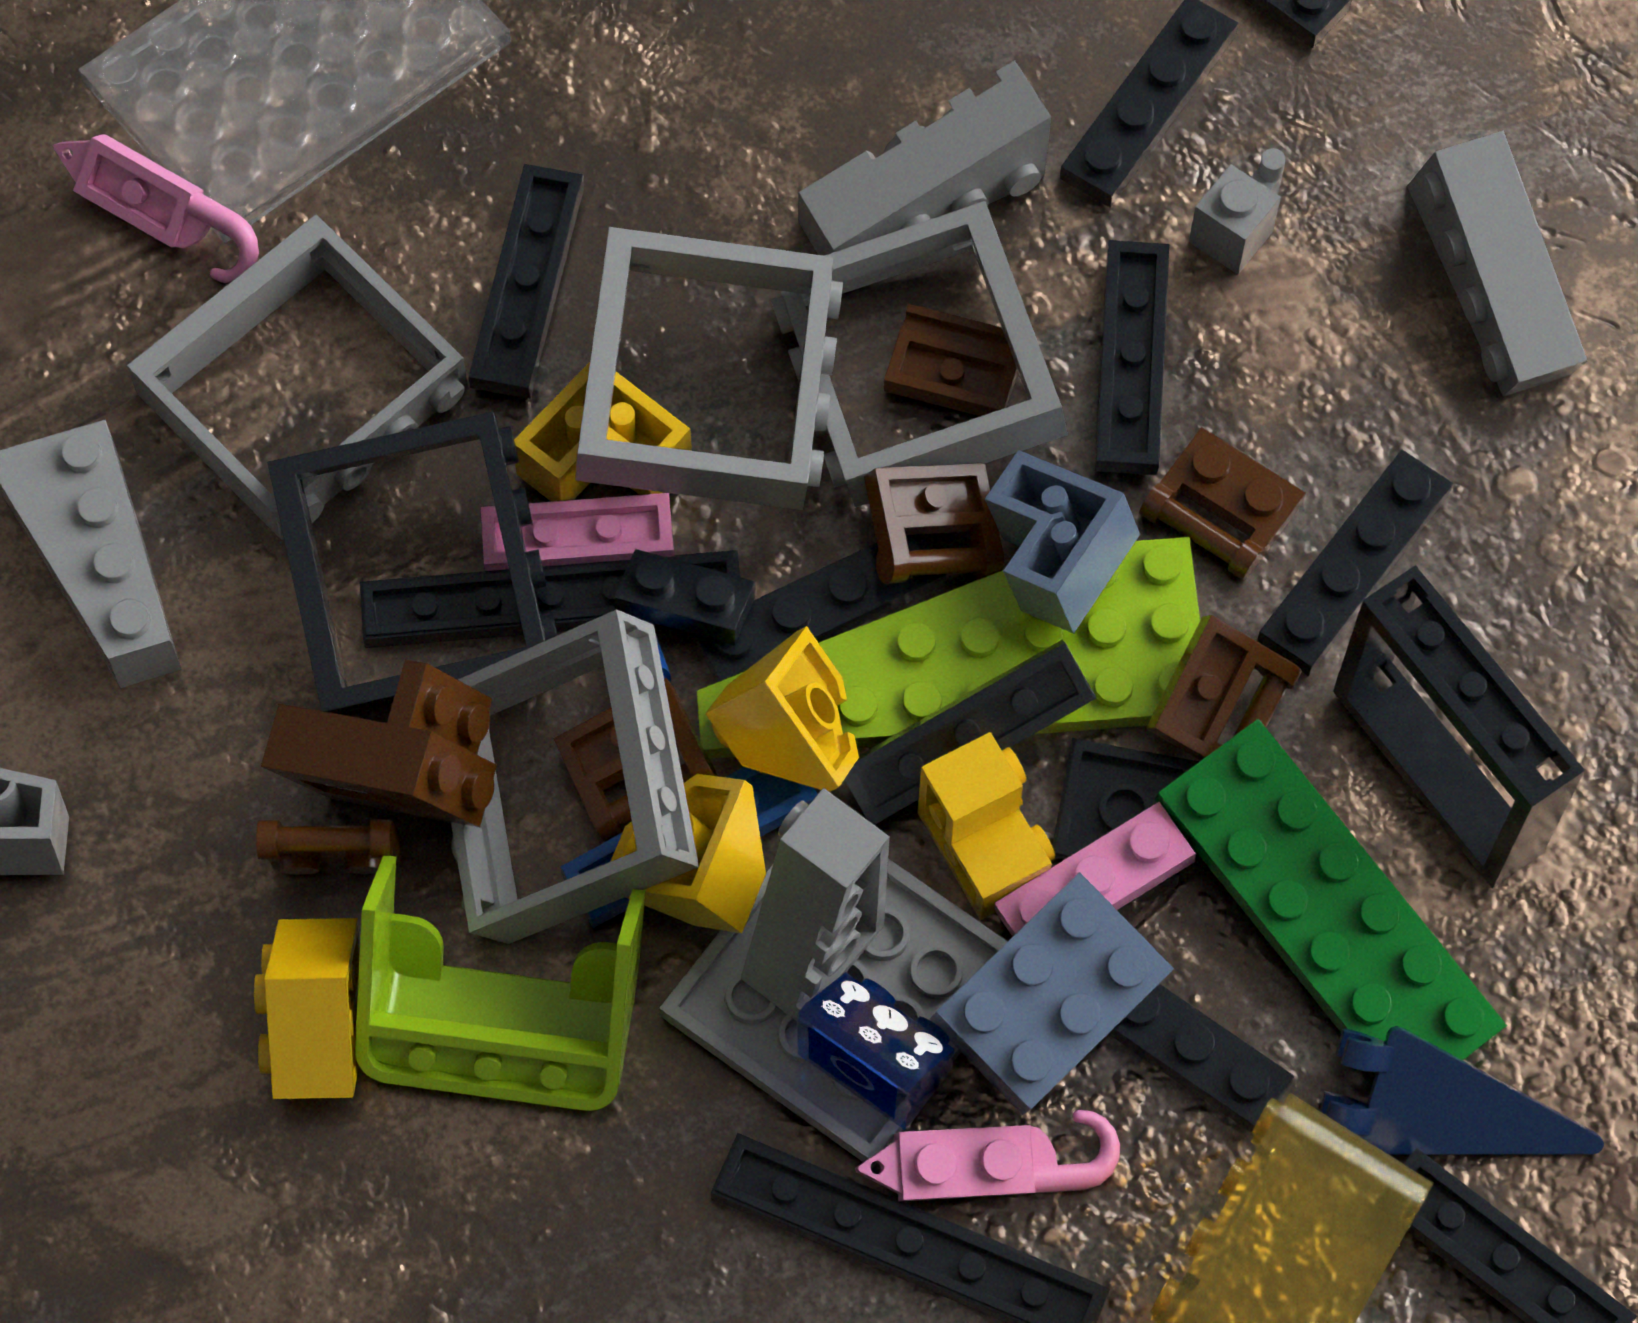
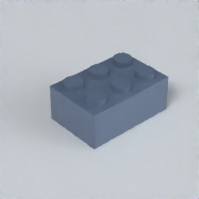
M1079 872L932 1015L930 1020L1023 1115L1031 1110L1174 968Z

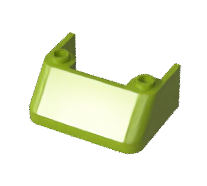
M383 856L361 913L355 1057L361 1070L376 1081L394 1085L584 1111L598 1110L609 1105L617 1095L622 1077L639 975L646 890L632 889L617 944L598 942L584 947L575 958L571 972V982L443 965L444 943L437 928L420 917L394 913L396 857Z

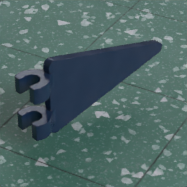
M1400 1026L1391 1027L1386 1034L1385 1041L1358 1031L1342 1029L1335 1053L1338 1057H1342L1341 1064L1358 1070L1376 1072L1367 1104L1341 1094L1325 1091L1318 1113V1118L1324 1120L1323 1127L1325 1129L1343 1134L1358 1135L1356 1143L1364 1154H1412L1416 1148L1424 1154H1597L1604 1147L1603 1139L1598 1133Z

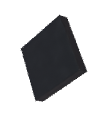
M1072 738L1052 844L1055 853V859L1051 861L1052 865L1059 864L1155 805L1157 802L1154 799L1158 792L1199 763V761ZM1180 871L1158 885L1177 888Z

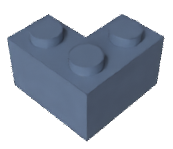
M1018 450L985 498L1002 539L1019 546L1003 572L1022 612L1074 634L1139 537L1140 532L1124 493Z

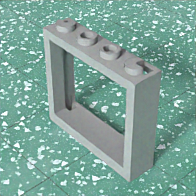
M986 201L825 255L834 257L831 281L843 282V294L973 249L1028 397L1027 401L858 458L830 376L821 374L819 393L830 394V405L826 431L815 432L817 437L829 433L835 450L825 453L824 458L834 488L847 484L854 508L869 503L864 476L875 468L988 463L1017 453L1018 450L1023 451L1068 435L1062 405ZM781 291L782 296L770 300L782 334L793 330L795 332L799 347L788 350L799 382L808 313L806 306L809 304V295Z
M317 214L127 365L136 394L281 540L283 539V533L275 497L172 394L323 271H326L429 371L340 445L416 429L437 411L443 413L451 409L460 400L465 388L468 386L464 357ZM374 463L303 478L302 481L311 522L313 523L322 513L324 504L341 490L348 491L358 486L367 477Z
M609 227L577 453L575 480L803 510L807 487L820 486L824 451L812 450L814 430L826 431L830 405V394L819 393L821 374L832 375L837 338L825 336L827 318H839L843 282L831 281L834 257ZM630 271L809 295L790 464L607 440Z
M616 609L458 679L493 699L489 711L491 716L604 666L637 846L636 852L517 899L495 771L493 797L485 808L480 828L451 822L453 831L452 851L458 862L463 892L462 909L466 911L469 933L510 944L631 895L632 889L644 890L699 867L653 624ZM488 729L486 736L480 743L477 755L494 763Z

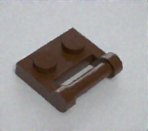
M1201 427L1161 482L1157 483L1149 492L1139 510V514L1154 524L1161 520L1184 536L1190 537L1192 541L1230 564L1228 571L1245 581L1302 506L1306 492ZM1180 493L1250 538L1242 543L1176 501Z
M985 463L875 468L864 476L879 549L876 556V571L881 582L884 584L904 583L908 580L909 576L972 572L977 578H985L1003 570L1004 552L1000 533L985 501L986 496L990 492ZM969 532L972 543L971 547L909 551L906 535Z
M1203 616L1146 729L1201 761L1222 746L1217 741L1253 669L1259 671L1263 678L1234 736L1258 718L1267 727L1285 689L1294 688L1302 671L1296 664L1215 616Z
M665 678L677 751L680 750L685 761L684 764L680 765L683 783L696 774L718 776L700 743L674 686ZM609 708L553 738L588 815L604 842L623 832L621 826L632 821L627 794L608 803L603 790L624 780L612 708Z
M371 819L370 826L283 827L279 820H258L256 846L258 859H268L271 864H280V872L296 875L315 874L319 872V864H345L346 872L375 874L383 856L396 857V863H401V837L392 819Z

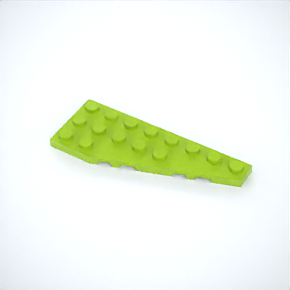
M1190 537L1135 541L1074 634L1022 612L1002 570L819 642L843 677L847 701L838 705L843 734L846 732L854 734L857 748L876 746L1062 639L1072 653L1096 699L1035 734L1147 726L1200 622ZM742 673L697 690L700 743L709 759L735 757L730 748L725 747L717 739L712 723L705 713L724 688Z

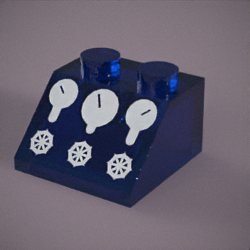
M845 972L805 1003L798 1012L797 1054L903 1130H906L951 1071L955 1049L948 1045L950 1042L949 1036L934 1022L921 1016L914 1021L894 1007L896 1000L884 987L868 978H865L860 983Z

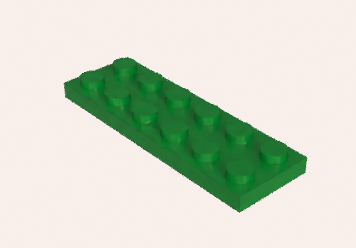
M1259 718L1158 792L1154 800L1157 803H1161L1182 835L1340 1032H1342V1029H1349L1385 1041L1388 1030L1391 1027L1400 1026L1457 1058L1464 1060L1507 1026Z

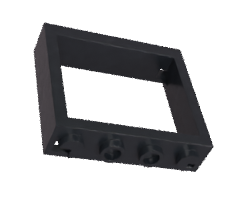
M494 411L267 462L321 711L345 714L393 703L400 675L347 686L302 481L303 478L480 439L526 647L454 662L435 668L458 680L558 635L553 612L540 614L535 589L547 587L539 549L527 552L521 527L533 525L525 487L513 490L507 465L519 463L511 426L499 428Z
M1415 565L1362 601L1333 692L1493 889L1544 853L1585 769ZM1417 596V598L1422 602V604L1414 610H1412L1414 601ZM1395 655L1515 800L1512 808L1392 663ZM1381 670L1393 684L1383 692H1380L1372 682L1374 675ZM1549 760H1552L1563 773L1553 781L1551 778L1546 781L1537 770Z

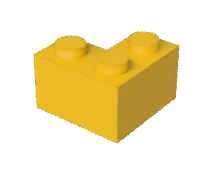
M590 362L514 439L519 463L515 464L516 474L551 502L574 500L591 483L575 480ZM616 372L607 440L692 451L691 429ZM631 488L639 495L663 493L660 491Z
M991 732L922 766L918 801V815L980 920L996 913L995 902L1050 870L1052 866L1051 861L1055 859L1053 847L1043 829L1038 824L1030 827L1020 811V806L1023 805L1022 784L1026 782V775L1019 759L1011 748L1007 747L1001 750Z
M358 918L279 919L273 944H263L262 974H256L254 981V1006L256 1014H267L268 1034H260L258 1063L260 1074H271L273 1099L353 1098L359 1069L355 1057L356 1002L358 997L360 956Z

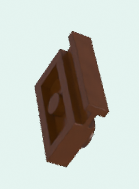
M908 303L903 326L900 328L884 378V391L983 416L1008 407L1018 370L1002 327Z

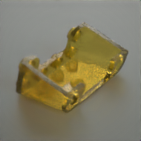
M1289 1093L1283 1103L1271 1098L1252 1132L1254 1137L1251 1143L1258 1146L1250 1162L1238 1157L1229 1170L1218 1192L1228 1198L1216 1222L1204 1216L1184 1251V1253L1193 1257L1194 1260L1182 1282L1169 1277L1150 1311L1153 1314L1151 1320L1154 1322L1356 1323L1397 1247L1400 1246L1434 1184L1432 1181L1296 1095Z

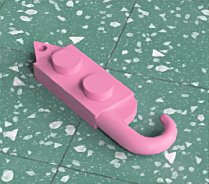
M106 134L92 137L91 140L67 141L53 145L54 150L76 182L73 189L74 192L166 245L179 248L192 246L199 243L208 234L211 227L233 239L239 250V260L236 266L227 270L213 268L210 271L212 279L224 284L231 283L257 262L259 255L258 241L251 225L239 214L204 195L203 189Z
M1076 1110L1072 1116L1073 1120L1076 1123L1090 1126L1095 1130L1100 1140L1099 1154L1089 1163L1058 1165L1055 1149L1049 1137L1040 1128L1031 1125L898 1132L894 1134V1141L858 1165L855 1171L897 1193L898 1201L1081 1191L1101 1185L1113 1174L1119 1161L1120 1142L1116 1130L1105 1117L1093 1111ZM873 1162H877L880 1165L881 1169L878 1174H874L871 1171V1164Z

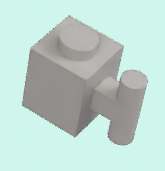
M1275 148L1264 151L1261 156L1260 166L1251 177L1230 164L1195 206L1189 243L1236 274H1239L1273 233L1281 199L1278 193L1286 162L1284 153Z

